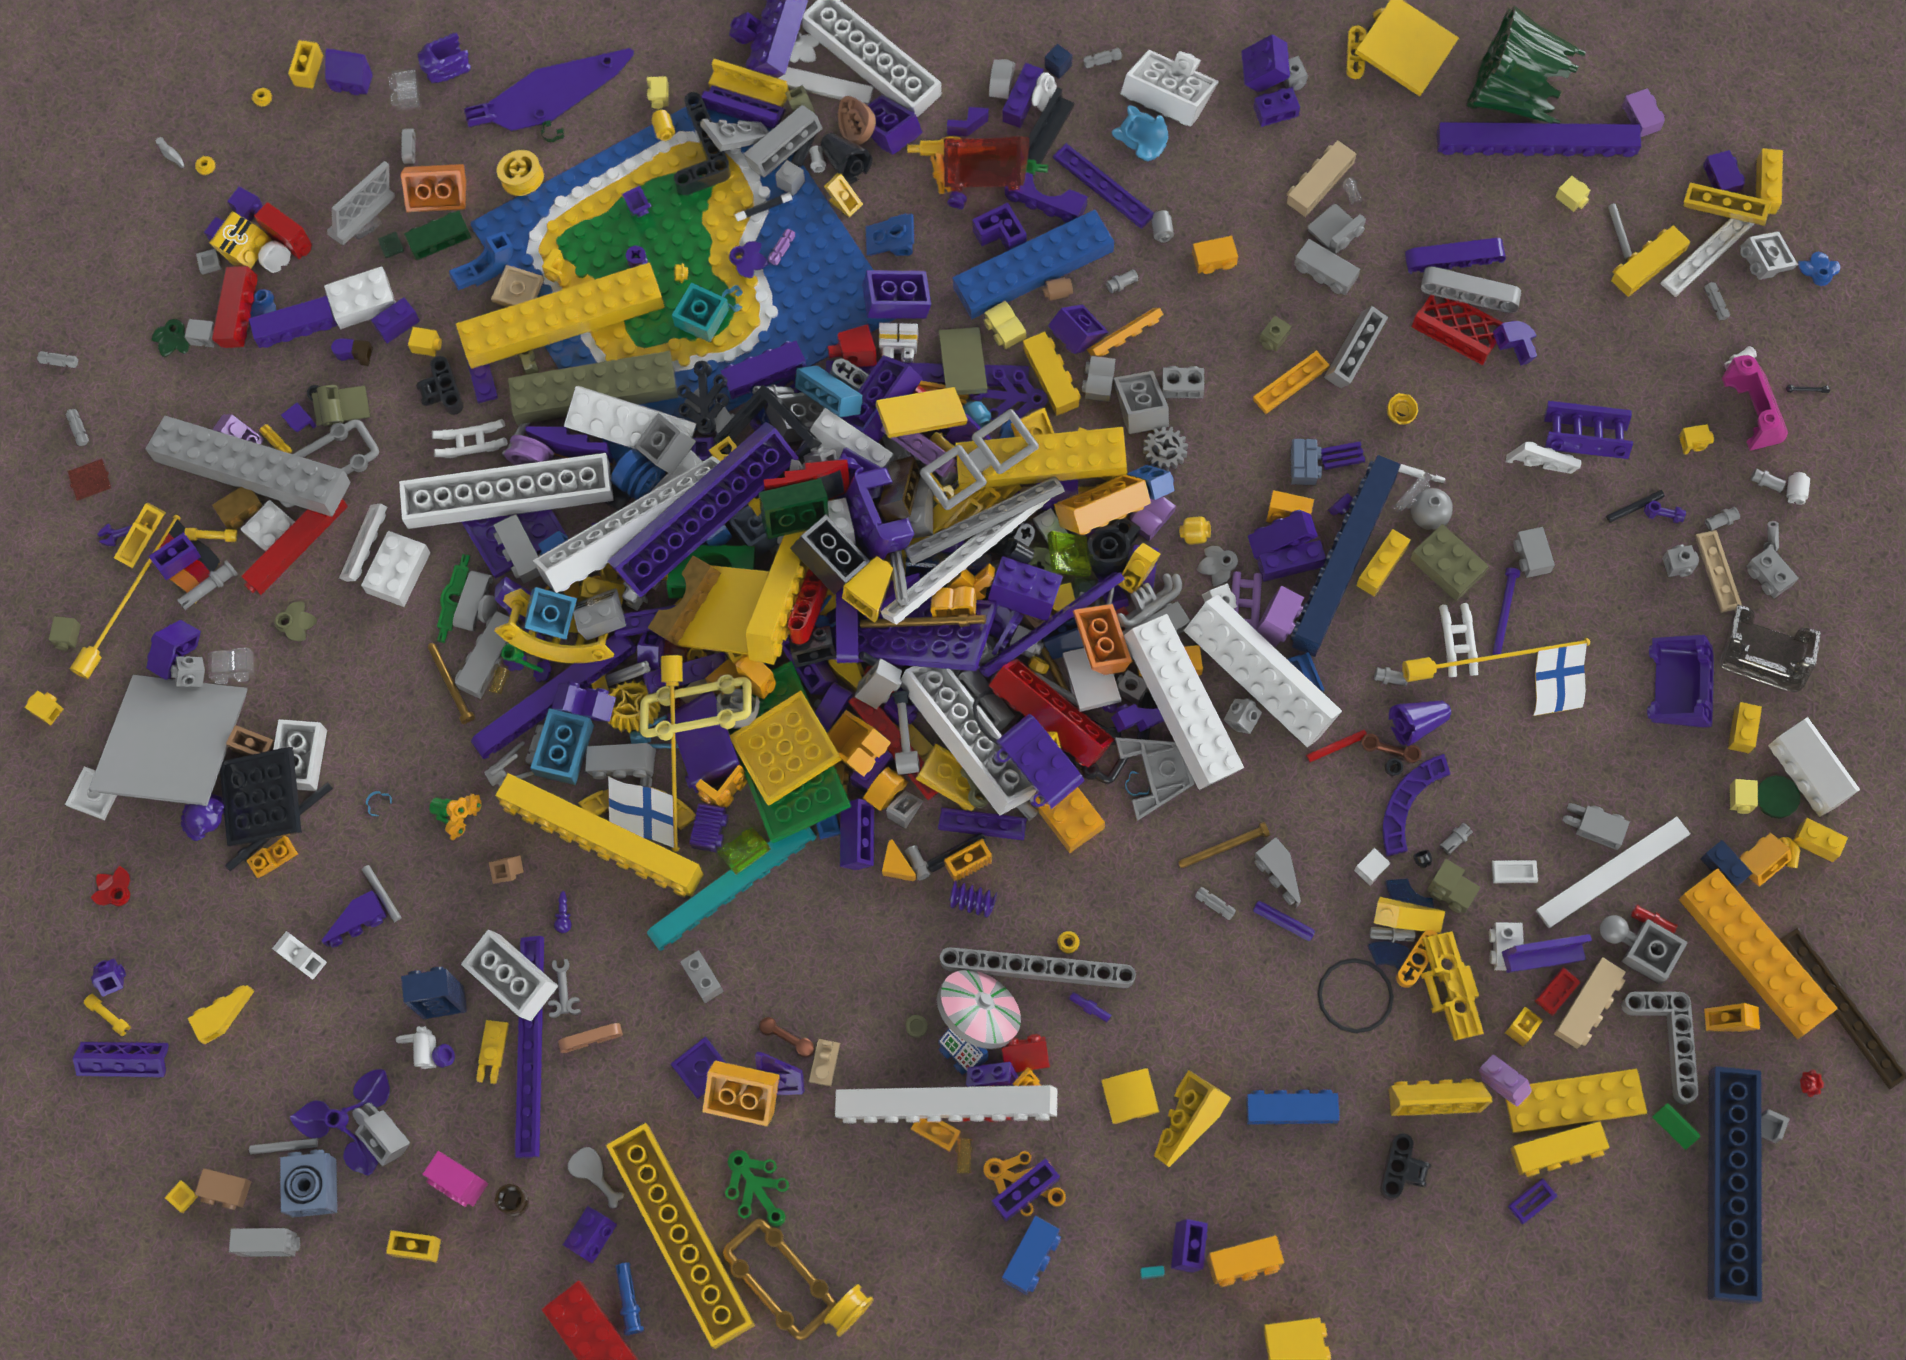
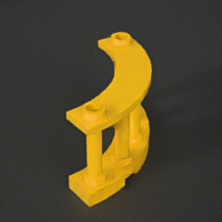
M520 588L504 596L503 601L512 608L508 623L496 627L494 631L503 640L518 649L540 658L563 663H590L614 657V653L605 645L608 633L599 636L597 642L584 645L586 639L578 632L574 615L572 616L568 632L578 633L575 645H561V638L554 636L551 642L536 638L537 632L532 630L526 633L517 627L516 624L519 614L526 617L530 595Z

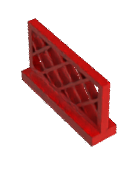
M1430 295L1421 310L1416 314L1411 327L1483 365L1497 343L1494 334L1490 333L1488 325L1494 324L1499 327L1503 322L1464 302L1444 298L1445 303L1436 304L1435 295ZM1458 305L1462 307L1463 313L1454 314L1452 306ZM1447 308L1450 315L1441 316L1438 309ZM1434 310L1436 317L1425 314V311ZM1470 316H1479L1481 322L1472 323ZM1465 317L1467 324L1458 325L1456 319ZM1452 320L1454 326L1450 327L1444 324L1443 321ZM1483 327L1485 334L1476 335L1474 328ZM1470 329L1472 336H1466L1461 333V330ZM1488 339L1489 347L1481 344L1479 340Z

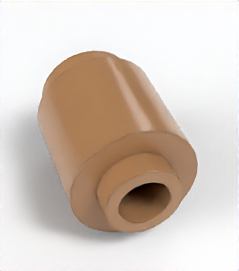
M1065 277L1048 280L1042 286L1044 297H1048L1049 301L1066 298L1073 294L1070 278L1065 279Z

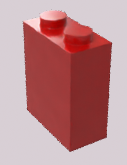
M267 202L254 215L262 231L273 241L283 244L293 256L300 260L303 256H307L310 253L313 245L303 227Z

